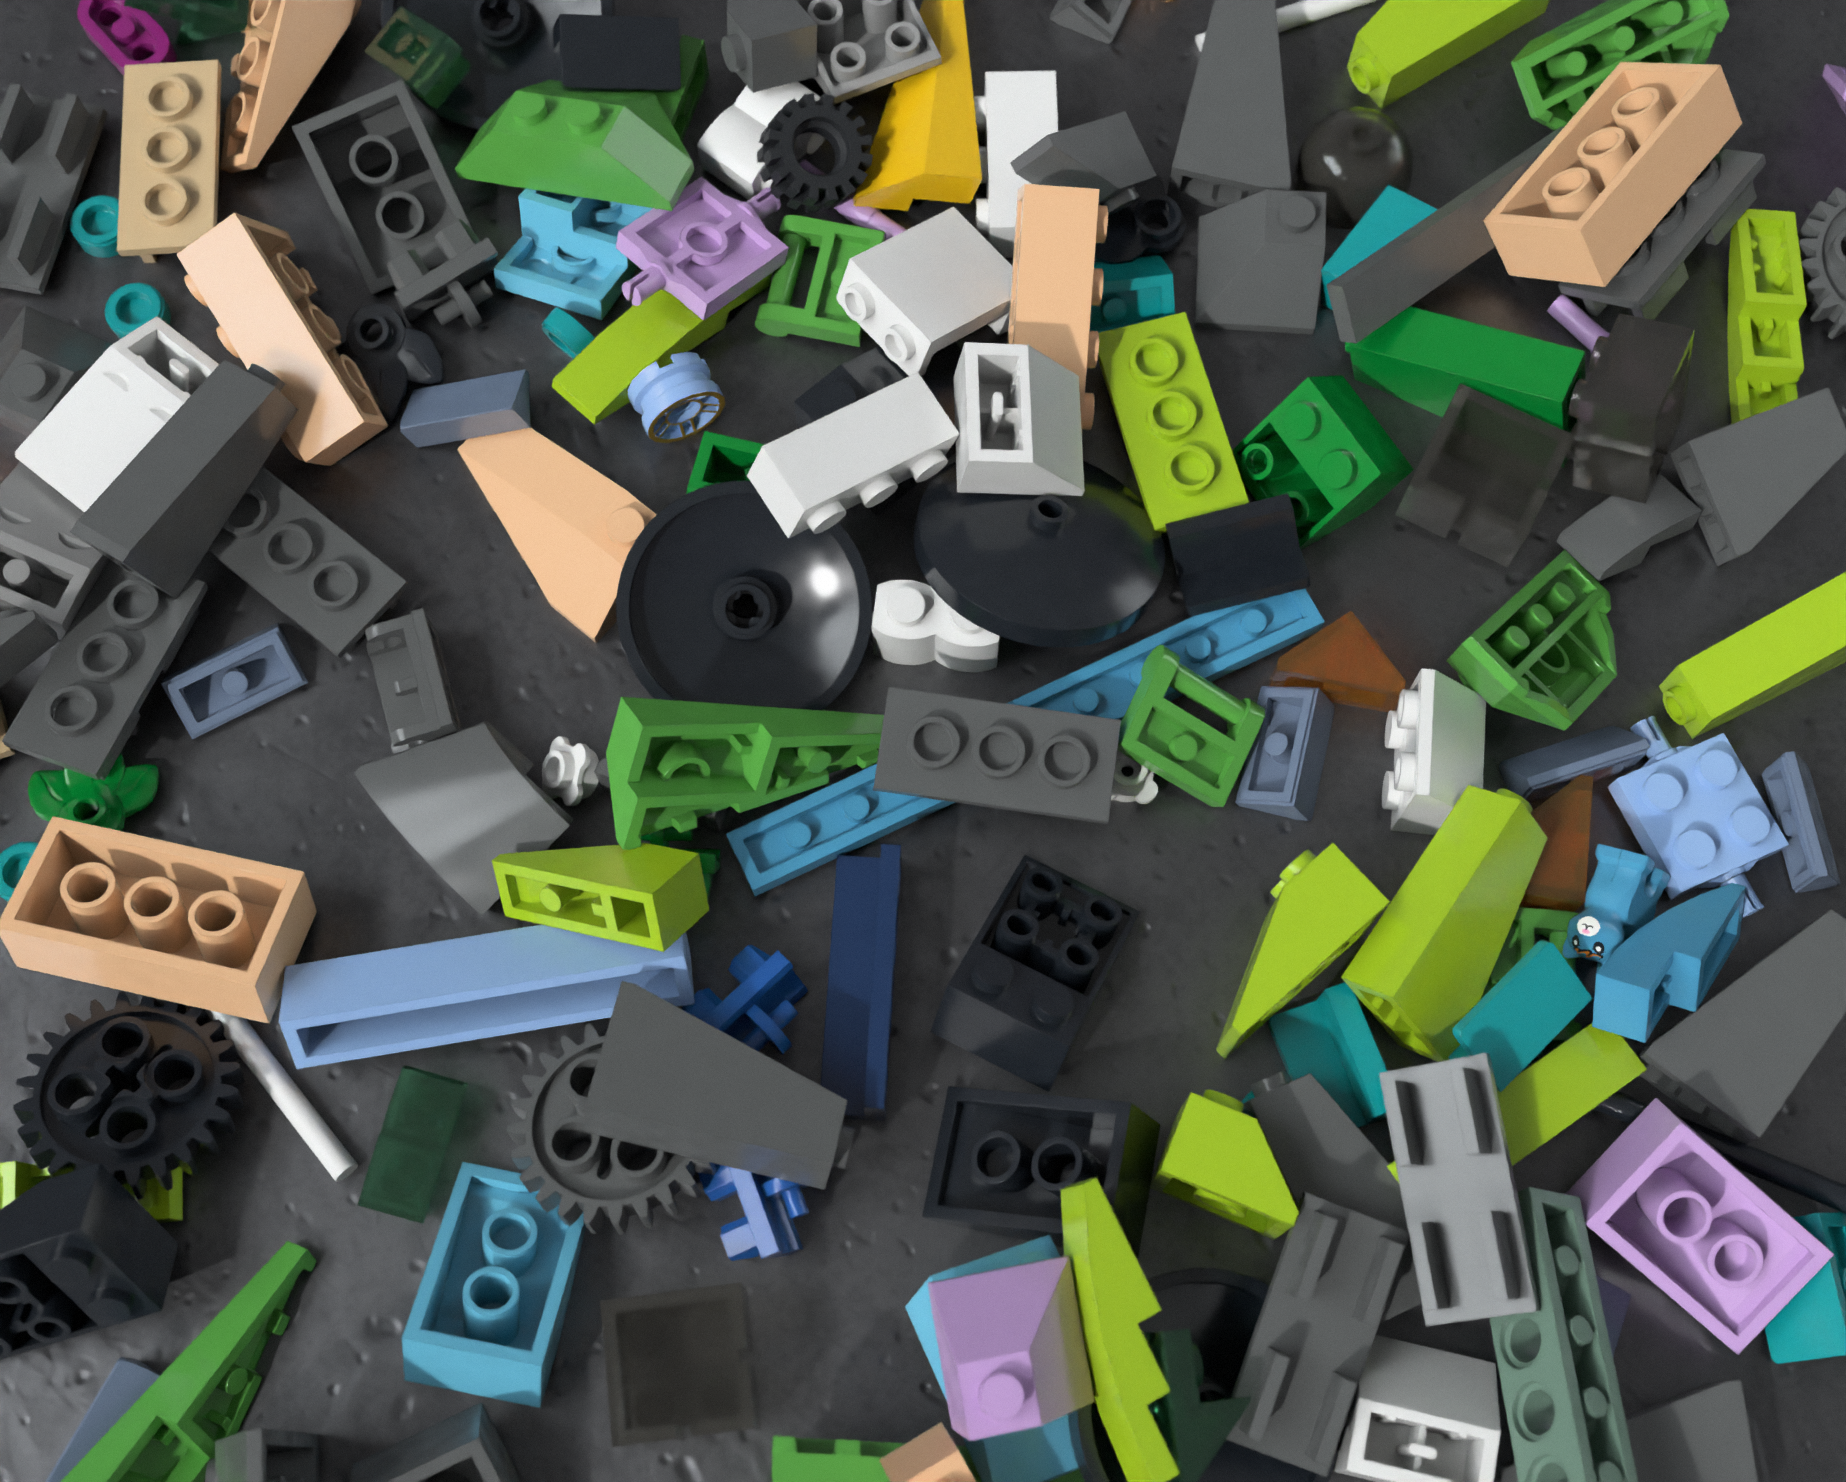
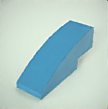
M1730 883L1689 899L1665 911L1639 928L1621 944L1596 973L1592 1027L1646 1043L1668 1005L1696 1012L1740 939L1746 886Z

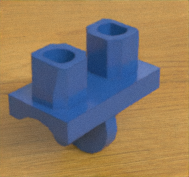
M747 945L731 960V965L728 968L733 978L740 985L723 1001L709 988L701 989L694 994L695 1004L683 1005L682 1010L758 1052L769 1043L776 1051L783 1055L793 1045L781 1030L799 1014L793 1005L808 992V989L794 972L791 962L778 950L770 956L753 945Z
M714 1163L717 1168L715 1175L698 1172L705 1194L711 1201H722L735 1194H738L746 1216L721 1227L720 1236L727 1256L731 1261L761 1257V1259L786 1257L803 1249L793 1219L809 1213L801 1191L809 1186Z

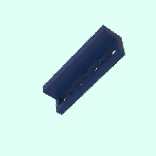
M881 844L880 858L837 855L820 1086L847 1100L843 1119L886 1121L902 871L901 845Z

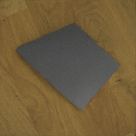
M488 721L458 730L456 733L440 739H432L417 744L408 750L376 761H368L363 763L354 772L370 797L403 837L481 915L500 898L492 860L499 854L544 851L573 821V818L526 776L534 764Z

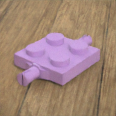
M700 177L684 188L673 211L653 208L618 231L616 249L643 270L629 281L623 283L622 292L628 301L632 299V305L638 306L657 291L665 290L704 321L785 264L789 247L769 232L762 222L764 218L780 209V198L776 199L771 194V188H764L748 201L740 202L722 194L703 177Z

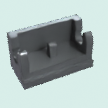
M424 608L411 611L409 615L384 621L365 630L368 641L366 647L371 658L393 754L461 730L437 632Z

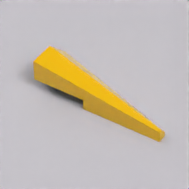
M923 0L919 14L941 55V64L894 81L869 154L873 155L872 165L865 171L868 175L864 182L856 189L853 197V206L908 211L913 199L971 204L982 181L963 0Z

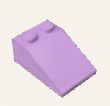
M1657 1098L1644 1109L1566 1193L1567 1195L1580 1197L1585 1224L1737 1355L1834 1255L1816 1237Z

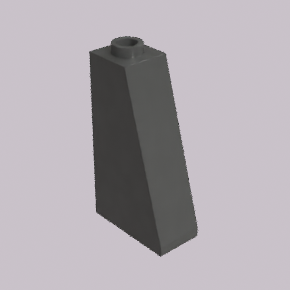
M1214 0L1172 164L1167 196L1222 208L1265 189H1290L1291 175L1275 0Z
M224 359L77 520L70 532L126 571L177 599L298 411L281 393L285 383L271 372L254 363L246 371Z
M1831 909L1818 917L1703 1002L1696 1012L1691 1011L1635 1053L1647 1069L1639 1076L1712 1130L1746 1144L1759 1139L1846 1013V915L1838 914Z
M625 981L621 982L585 1103L583 1132L825 1190L832 1166L845 1169L854 1128L842 1125L847 1104L846 1099L642 987Z
M1286 1069L1250 1085L1255 1098L1244 1103L1242 1112L1257 1119L1296 1207H1298L1302 1193L1306 1192L1408 1231L1400 1185L1387 1168L1389 1163L1311 1073L1292 1081ZM1408 1239L1380 1323L1421 1304L1410 1239Z
M1741 1380L1704 1384L1625 1415L1638 1482H1758ZM1514 1459L1495 1467L1493 1482H1519Z

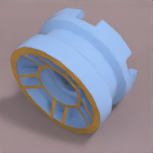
M682 352L672 354L671 360L673 363L659 368L655 361L632 380L627 390L628 398L634 410L643 415L642 425L648 437L654 442L670 443L698 433L709 426L721 414L725 406L723 393L719 386L710 380V369L704 358L700 359L697 353Z

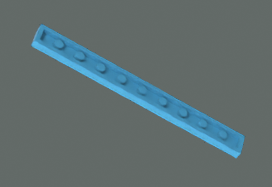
M1306 589L1196 615L1014 699L1007 704L1122 721L1142 679L1141 670L1151 651L1159 645H1164L1177 653L1180 657L1179 663L1212 682L1321 631L1325 621ZM1168 687L1164 698L1172 701L1183 695ZM877 764L737 828L727 833L726 836L754 896H757L836 859L837 855H845L955 802L874 791Z

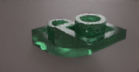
M407 1065L402 1067L377 1139L357 1206L421 1224L425 1222L445 1155L451 1146L469 1083Z

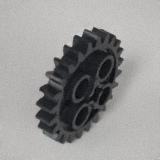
M123 991L118 993L115 1009L106 1011L102 1004L94 999L90 1002L91 1018L84 1022L71 1013L65 1015L66 1023L70 1029L65 1036L48 1031L43 1034L51 1050L48 1055L38 1053L27 1055L26 1060L36 1076H26L16 1081L17 1087L25 1100L13 1105L14 1112L20 1122L24 1124L17 1130L26 1147L32 1148L29 1153L38 1168L41 1170L49 1167L48 1172L52 1178L101 1163L121 1185H130L137 1200L144 1198L147 1180L157 1178L166 1191L171 1190L173 1186L172 1170L180 1167L185 1172L195 1176L199 1172L193 1156L198 1151L212 1156H217L220 1153L212 1136L213 1133H233L236 1129L230 1114L226 1112L243 1108L244 1105L239 1089L236 1088L245 1082V1077L240 1064L236 1063L240 1057L232 1039L226 1040L222 1022L219 1019L209 1022L206 1011L202 1008L192 1007L186 1012L184 1004L167 1001L163 1007H160L157 998L143 996L139 1005L132 1006L126 993ZM132 1046H140L138 1050H136L131 1055H128L126 1057H117L123 1050L127 1048H130ZM183 1078H192L185 1087L178 1090H168L169 1086L175 1081ZM87 1096H94L85 1106L70 1109L77 1100ZM137 1129H146L145 1133L137 1140L121 1143L128 1133Z

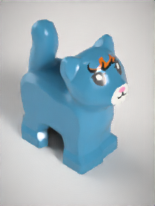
M1597 844L1595 855L1598 859V864L1586 892L1585 910L1569 920L1567 938L1562 951L1565 958L1583 957L1596 961V972L1600 970L1621 944L1639 928L1653 920L1658 899L1671 877L1664 870L1655 868V862L1648 856L1603 844Z

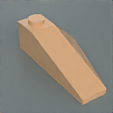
M240 0L235 29L246 33L245 44L241 54L237 53L232 58L230 75L237 77L241 81L240 92L235 94L227 107L220 169L234 173L258 166L348 28L350 22L357 15L362 0Z
M531 427L467 439L458 448V452L511 537L522 559L526 562L549 604L597 643L617 622V589L626 557L642 530L657 514L623 487Z

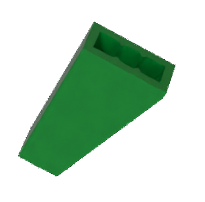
M1411 306L1358 343L1345 342V351L1351 356L1355 380L1555 466L1565 467L1586 420L1585 351Z

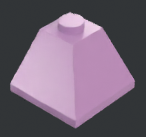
M1065 1255L927 1282L951 1426L954 1431L969 1441L1042 1426L1095 1402L1069 1256Z

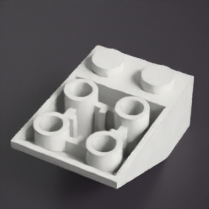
M156 316L108 347L15 451V458L79 509L86 512L219 364Z

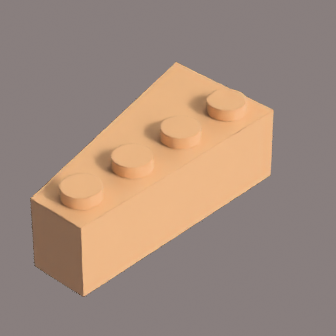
M234 212L176 254L188 273L184 277L185 283L192 295L202 305L209 307L220 326L216 328V332L226 349L235 357L241 358L247 369L254 363L271 372L285 383L281 393L298 409L281 436L289 451L299 460L305 461V463L332 466L388 427L356 363L346 355H338L335 347L341 343L342 336L334 320L311 303L309 296L315 293L317 288L309 272L304 268L298 269L288 258L287 255L296 249L288 232Z

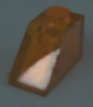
M1578 776L1532 811L1531 815L1548 839L1519 907L1575 912L1585 903L1593 777Z

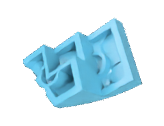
M525 188L518 196L522 236L494 267L496 288L602 320L620 296L623 283L630 280L637 268L636 264L616 249L618 231L653 208Z

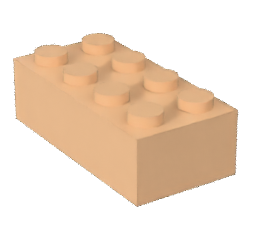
M1620 62L1483 220L1510 276L1606 287L1741 126L1742 121L1721 65Z
M52 816L0 917V937L16 966L269 1024L282 995L285 966L295 964L317 910L303 871Z

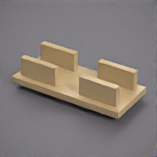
M218 59L125 65L117 236V252L121 257L140 255L144 263H156L157 254L179 253L217 225L221 64Z

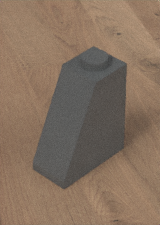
M1827 387L1689 440L1670 453L1689 500L1702 510L1698 522L1717 566L1728 563L1750 552L1845 454L1846 410L1840 402L1834 401L1830 389Z

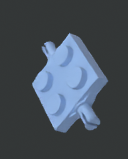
M1650 716L1630 727L1631 732L1645 738L1650 746L1646 753L1648 761L1640 769L1615 779L1607 788L1645 855L1655 862V868L1664 870L1671 876L1668 885L1665 887L1670 900L1697 888H1715L1735 883L1746 886L1742 919L1763 909L1764 905L1761 904L1745 873L1756 862L1778 853L1789 844L1725 734L1722 733L1694 746L1672 748L1658 725L1655 716Z

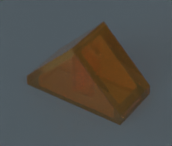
M1352 611L1280 656L1269 682V686L1320 688L1333 703L1387 713L1390 710H1395L1402 689H1405L1406 680Z

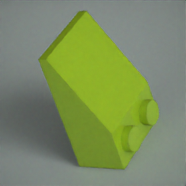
M1334 843L1330 844L1317 857L1309 849L1304 851L1285 868L1279 876L1282 880L1271 890L1270 893L1276 900L1265 917L1216 1051L1224 1059L1231 1055L1272 1016L1280 1011L1360 939L1389 904L1390 901Z

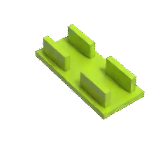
M1186 312L1100 332L1099 365L1140 493L1154 530L1164 534L1167 533L1165 526L1167 523L1249 503Z

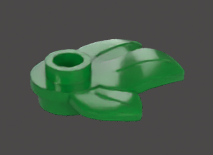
M120 753L105 781L94 779L64 768V770L35 771L29 780L28 795L31 806L42 820L50 822L52 816L123 832L125 818L146 808L153 800L158 789L159 771L156 765L151 764L133 765L125 768L124 759Z

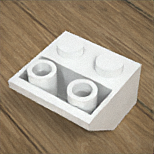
M964 342L953 377L955 427L960 433L955 440L957 492L1082 496L1085 490L1079 376L1030 345Z
M1422 668L1410 689L1401 690L1397 711L1390 710L1387 716L1385 747L1395 749L1394 771H1386L1384 776L1382 808L1392 810L1391 831L1435 835L1468 785L1483 789L1486 700L1477 692L1434 669Z
M1375 1335L1340 1436L1333 1472L1375 1482H1493L1501 1434L1495 1363Z

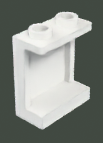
M952 207L850 258L836 299L844 308L846 314L873 338L890 360L897 363L908 376L917 372L922 376L925 374L934 353L986 324L998 336L1008 331L1013 266Z

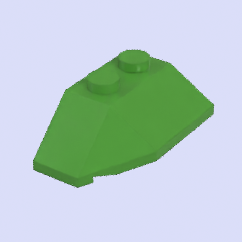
M1608 0L1529 41L1511 61L1530 117L1554 131L1561 126L1565 127L1620 62L1705 64L1716 34L1722 32L1730 15L1725 0Z
M549 79L516 90L478 130L457 164L455 171L458 178L673 211L694 172V166L655 94L635 91L566 90L561 86V81Z
M1564 550L1466 639L1446 662L1458 673L1464 686L1480 694L1492 707L1565 731L1617 676L1614 634L1606 615L1611 610L1610 593Z

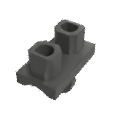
M459 219L435 235L436 243L448 259L445 263L429 272L415 249L406 250L387 263L397 290L395 296L398 305L409 323L434 309L433 312L442 326L462 315L471 328L482 323V319L475 306L493 296L489 286L482 279L494 273V267L498 264L496 259L498 252L488 237L480 241L478 236L463 220Z

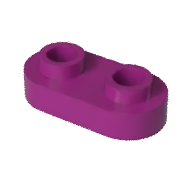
M136 0L80 1L77 16L90 40L123 75L125 65L176 62V52L166 32Z

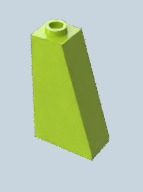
M1388 0L1356 34L1347 65L1351 80L1360 92L1368 93L1377 106L1383 109L1545 13L1550 0Z
M1846 572L1677 665L1659 685L1663 693L1665 709L1673 721L1683 725L1690 737L1694 739L1845 663Z
M1471 785L1466 787L1341 977L1399 1046L1437 1062L1450 1060L1448 1056L1460 1045L1453 1035V1028L1480 1001L1548 839L1531 815L1533 811L1531 805L1520 795L1510 790L1498 789L1495 793Z

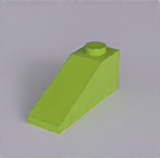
M641 843L640 847L623 850L620 845L506 853L499 854L492 860L505 917L664 952L709 911L699 853Z

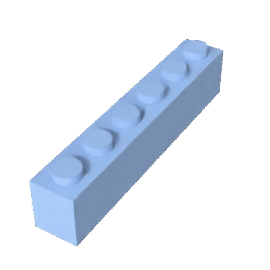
M535 925L285 966L279 1024L296 1069L610 1018L622 981L636 984L676 1007L695 1004L690 947L686 932L667 950L662 952L546 925Z

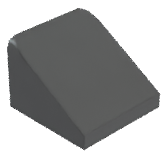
M1058 0L1049 18L1060 26L1109 44L1113 41L1133 0Z

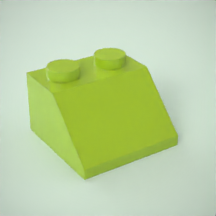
M1205 1090L1202 1097L1191 1092L1175 1117L1151 1179L1150 1188L1275 1240L1294 1226L1299 1212L1257 1119L1243 1114L1244 1104L1229 1095L1214 1090Z

